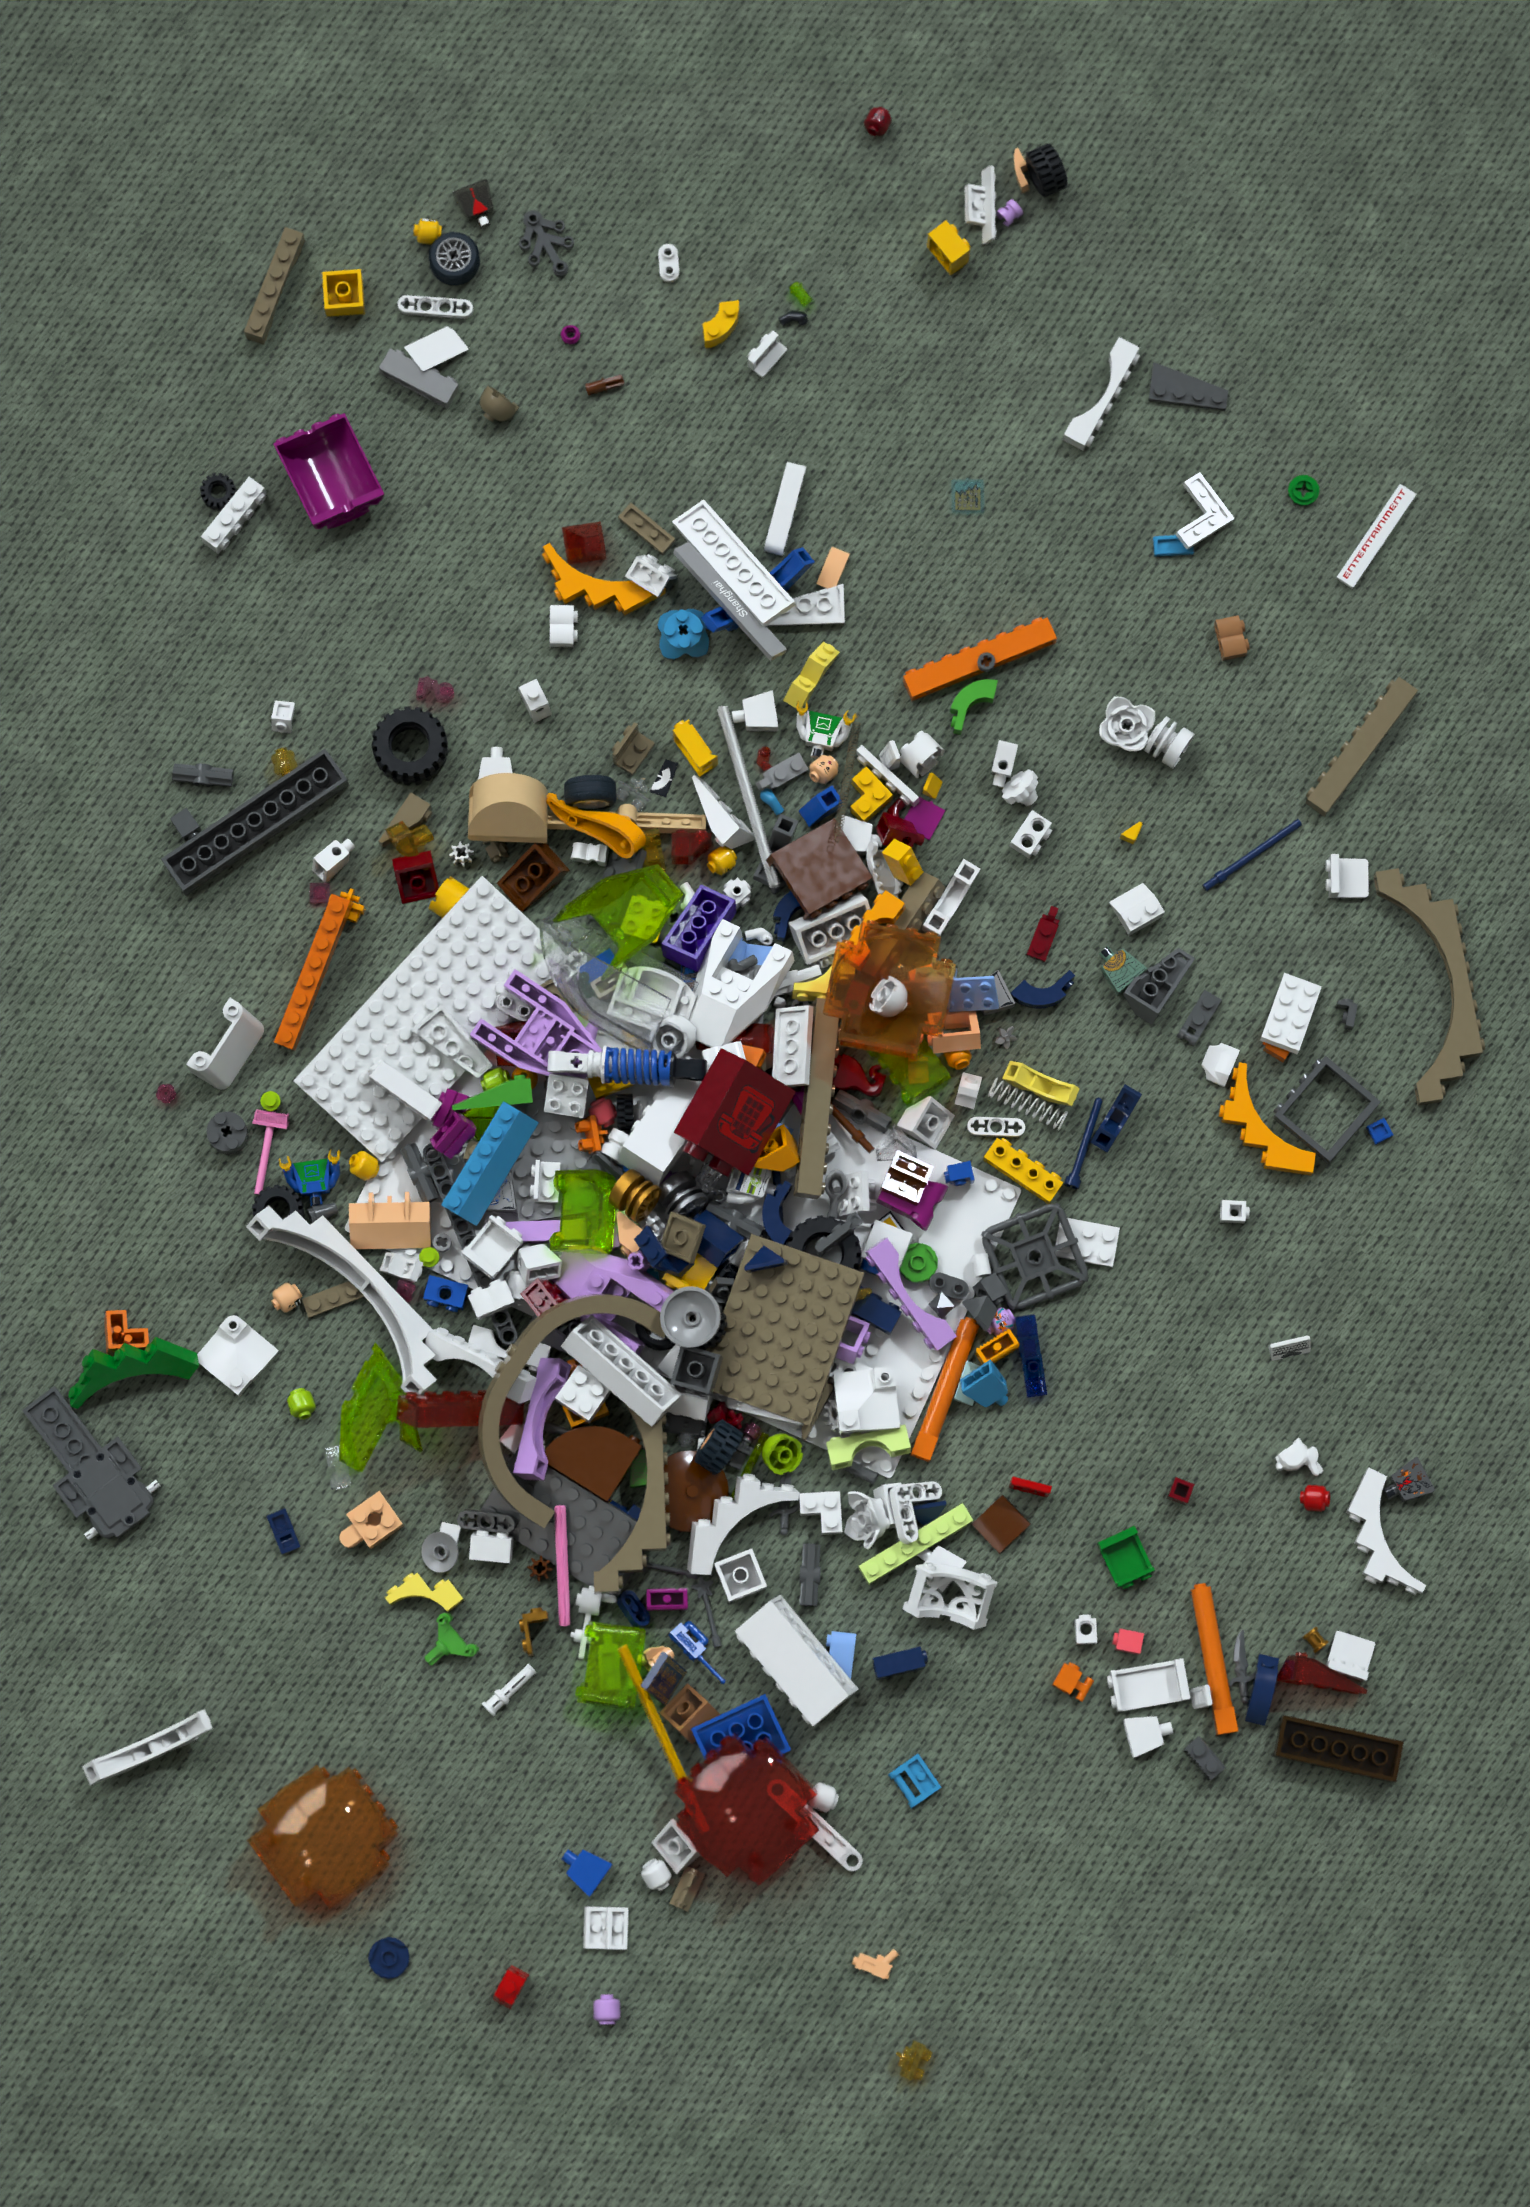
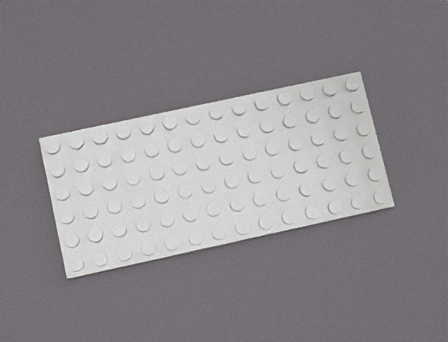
M481 876L301 1071L293 1082L380 1162H383L422 1117L368 1078L370 1074L368 1070L374 1062H385L439 1100L441 1093H446L447 1088H450L466 1069L411 1029L439 1005L443 1004L469 1037L480 1019L502 1031L511 1022L513 1017L500 1011L496 1007L495 1000L498 994L508 992L505 990L504 984L514 969L538 985H541L569 956L488 880ZM505 998L503 1004L505 1006L509 1005V999ZM474 1041V1043L479 1047V1049L482 1052L486 1049L485 1047Z

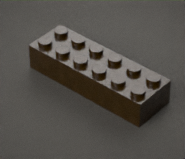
M1283 1715L1280 1718L1273 1757L1395 1783L1404 1742Z

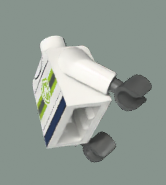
M753 1167L748 1176L733 1169L726 1189L728 1195L718 1190L715 1193L723 1195V1198L721 1200L714 1199V1201L719 1204L725 1201L733 1204H747L755 1202L756 1199L763 1198L764 1194L769 1193L773 1196L776 1186L769 1183L771 1171Z

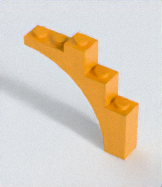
M550 543L543 546L544 553L542 557L546 564L550 563L553 567L551 572L555 580H559L555 583L556 590H554V594L558 601L562 600L564 604L586 594L583 597L587 605H592L594 610L616 600L614 605L618 612L622 611L624 615H627L659 598L631 580L607 581L585 575L567 564ZM664 588L663 592L661 593L660 597H661L662 595L666 594V589H665V588Z
M1239 1062L1237 1068H1233L1232 1073L1235 1086L1230 1088L1229 1099H1233V1101L1226 1100L1224 1105H1220L1219 1117H1222L1221 1123L1245 1126V1128H1241L1240 1140H1243V1146L1266 1149V1151H1262L1261 1163H1264V1169L1311 1176L1314 1170L1316 1153L1301 1150L1286 1143L1263 1123L1254 1109L1249 1095L1246 1079L1247 1063Z

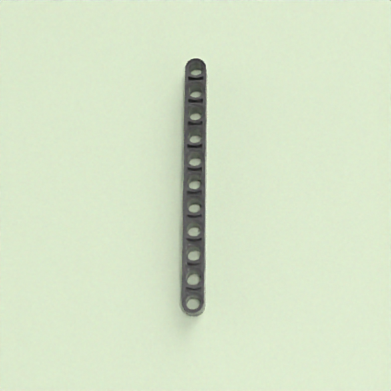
M431 1143L424 1147L423 1156L443 1202L447 1195L442 1193V1189L445 1186L452 1187L454 1181L442 1153L437 1151L438 1154L435 1158L427 1157L428 1151L436 1150ZM438 1168L445 1169V1174L441 1177L434 1174ZM445 1208L463 1250L466 1242L472 1241L476 1236L473 1226L469 1221ZM465 1222L468 1224V1229L463 1232L457 1229L458 1225ZM467 1260L477 1286L482 1287V1289L488 1288L489 1286L484 1287L480 1284L481 1279L488 1276L478 1268L473 1267V1264ZM505 1309L490 1315L501 1343L506 1347H509L512 1343L515 1344L518 1334L508 1310ZM497 1315H506V1321L504 1323L496 1322ZM505 1333H513L514 1339L511 1342H506L503 1339Z

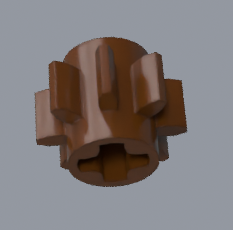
M540 1556L538 1561L532 1558L533 1565L527 1566L529 1570L533 1571L530 1577L536 1575L538 1582H540L543 1576L549 1579L547 1572L553 1571L552 1568L547 1567L550 1560L544 1562L542 1556ZM542 1563V1566L546 1569L542 1570L541 1574H538V1571L534 1568Z

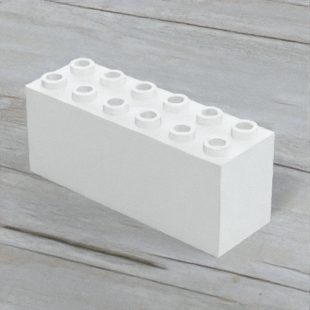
M676 1079L674 1088L664 1086L662 1091L658 1090L651 1106L647 1105L644 1109L641 1120H637L631 1128L632 1132L630 1135H626L620 1144L621 1147L618 1150L620 1154L618 1162L629 1169H634L643 1175L647 1181L650 1180L653 1185L659 1186L684 1152L682 1150L687 1141L673 1132L702 1081Z
M781 1595L770 1600L735 1630L737 1639L743 1645L746 1644L751 1650V1656L755 1660L760 1661L764 1672L774 1678L777 1688L787 1694L791 1705L798 1708L805 1722L812 1726L822 1721L858 1690L856 1685Z

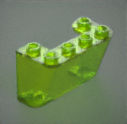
M906 1015L866 1038L865 1049L871 1057L879 1058L877 1060L879 1065L883 1069L887 1068L891 1074L889 1078L893 1084L901 1087L900 1097L906 1105L910 1104L912 1106L951 1081V1076L936 1054H933V1050L928 1046V1043Z

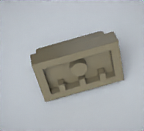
M635 722L632 726L629 725L625 729L622 741H617L612 748L613 763L632 776L655 745V742L639 733L638 724Z

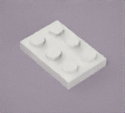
M1067 1218L1075 1238L1077 1237L1079 1241L1077 1244L1084 1262L1113 1268L1120 1228ZM1060 1222L1055 1246L1067 1241ZM1070 1246L1055 1251L1056 1257L1075 1260Z

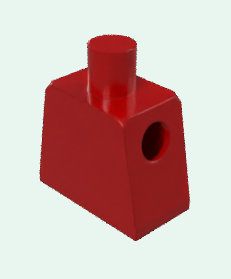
M511 1965L497 1988L493 2000L511 2010L529 1974Z

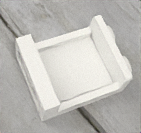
M493 1215L489 1217L488 1222L461 1252V1256L492 1280L523 1243L522 1234L514 1228L510 1230L505 1226L506 1222L501 1217L497 1216L495 1218Z

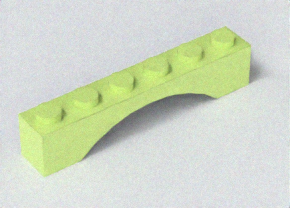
M962 1503L919 1529L916 1541L909 1544L899 1541L859 1565L858 1568L868 1585H870L911 1558L973 1523V1519Z

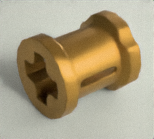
M1317 1626L1302 1637L1312 1646L1314 1653L1329 1643L1317 1631Z

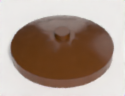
M697 1451L673 1453L667 1456V1465H664V1473L668 1472V1485H664V1491L669 1493V1505H665V1513H669L670 1525L666 1526L674 1530L691 1532L692 1522H698L699 1519H707L712 1523L714 1499H721L722 1496L728 1497L729 1495L728 1481L724 1471L722 1470L714 1475L694 1461Z

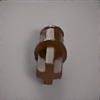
M622 375L606 379L602 377V380L586 383L585 387L588 396L603 391L606 393L607 390L623 386L624 379Z

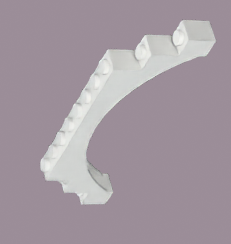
M267 1206L253 1217L246 1227L259 1241L262 1239L276 1241L311 1254L347 1278L366 1297L382 1318L395 1343L402 1369L403 1384L400 1387L413 1401L423 1395L435 1383L437 1379L425 1368L435 1354L423 1343L426 1340L428 1331L433 1329L324 1216L309 1224L297 1211H294L282 1220L270 1206Z

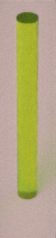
M761 1433L740 1477H743V1474H751L762 1452V1447L769 1437L768 1434ZM735 1488L731 1494L733 1500L735 1497Z

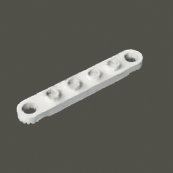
M777 1779L770 1782L767 1788L770 1798L845 1869L856 1871L862 1866L863 1859L861 1854L784 1781ZM775 1784L782 1785L784 1789L780 1796H775L772 1793V1787ZM849 1855L857 1856L858 1864L856 1866L850 1867L847 1864L846 1859Z

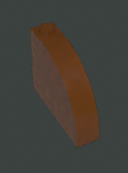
M586 1426L570 1430L557 1437L545 1449V1454L550 1466L610 1502L642 1451L643 1446L640 1445L641 1440L633 1435L627 1437L610 1428Z

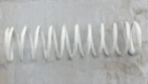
M998 1077L995 1079L988 1097L992 1098L1000 1086L1001 1091L1003 1090L1004 1080L1000 1082L993 1093L992 1089L996 1086ZM1011 1084L1005 1088L1001 1096H998L997 1101L1001 1100L1008 1088V1094L1010 1093ZM1018 1087L1013 1090L1008 1099H1005L1004 1105L1009 1102L1015 1091V1097L1017 1096ZM1022 1091L1015 1103L1013 1101L1011 1108H1014L1021 1096L1022 1101L1024 1100L1025 1091ZM1032 1094L1027 1097L1022 1106H1019L1018 1112L1022 1110L1029 1098V1104L1031 1103ZM1039 1097L1035 1099L1029 1110L1028 1108L1026 1109L1025 1115H1028L1035 1103L1036 1108L1038 1107ZM1046 1101L1041 1104L1036 1113H1033L1032 1119L1036 1117L1043 1105V1111L1045 1110ZM1053 1104L1049 1106L1043 1117L1042 1115L1040 1116L1039 1122L1044 1119L1049 1110L1050 1114L1052 1113ZM1060 1108L1054 1112L1050 1120L1048 1118L1046 1125L1050 1124L1056 1113L1057 1118L1059 1117ZM1065 1111L1058 1120V1122L1054 1123L1053 1129H1055L1059 1123L1060 1125L1058 1131L1061 1129V1126L1068 1114V1111Z

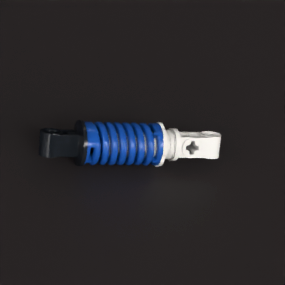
M604 1046L602 1052L589 1050L588 1054L549 1051L547 1072L587 1074L588 1078L598 1076L601 1078L602 1084L611 1083L614 1080L616 1084L622 1081L623 1084L630 1082L631 1084L638 1083L643 1085L645 1083L646 1085H651L653 1083L654 1086H658L661 1083L662 1086L674 1088L676 1079L703 1081L707 1072V1060L677 1059L675 1049L670 1050L668 1054L661 1050L659 1052V1059H657V1050L655 1049L651 1051V1055H649L648 1049L644 1050L643 1055L641 1049H636V1055H634L633 1048L628 1049V1054H626V1048H621L619 1054L618 1047L610 1048ZM576 1059L582 1062V1064L578 1065V1068H575L574 1064H572V1062H576Z

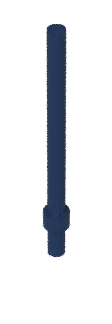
M1299 819L1295 820L1223 871L1219 870L1214 874L1213 878L1202 885L1205 891H1208L1218 883L1221 884L1226 881L1227 877L1302 826Z

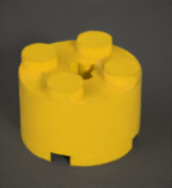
M450 876L435 894L437 895L436 901H431L429 910L443 918L469 888Z

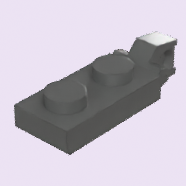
M856 1212L848 1215L843 1225L838 1224L831 1230L832 1233L829 1236H823L815 1243V1253L822 1257L844 1240L854 1229L863 1223L861 1217Z

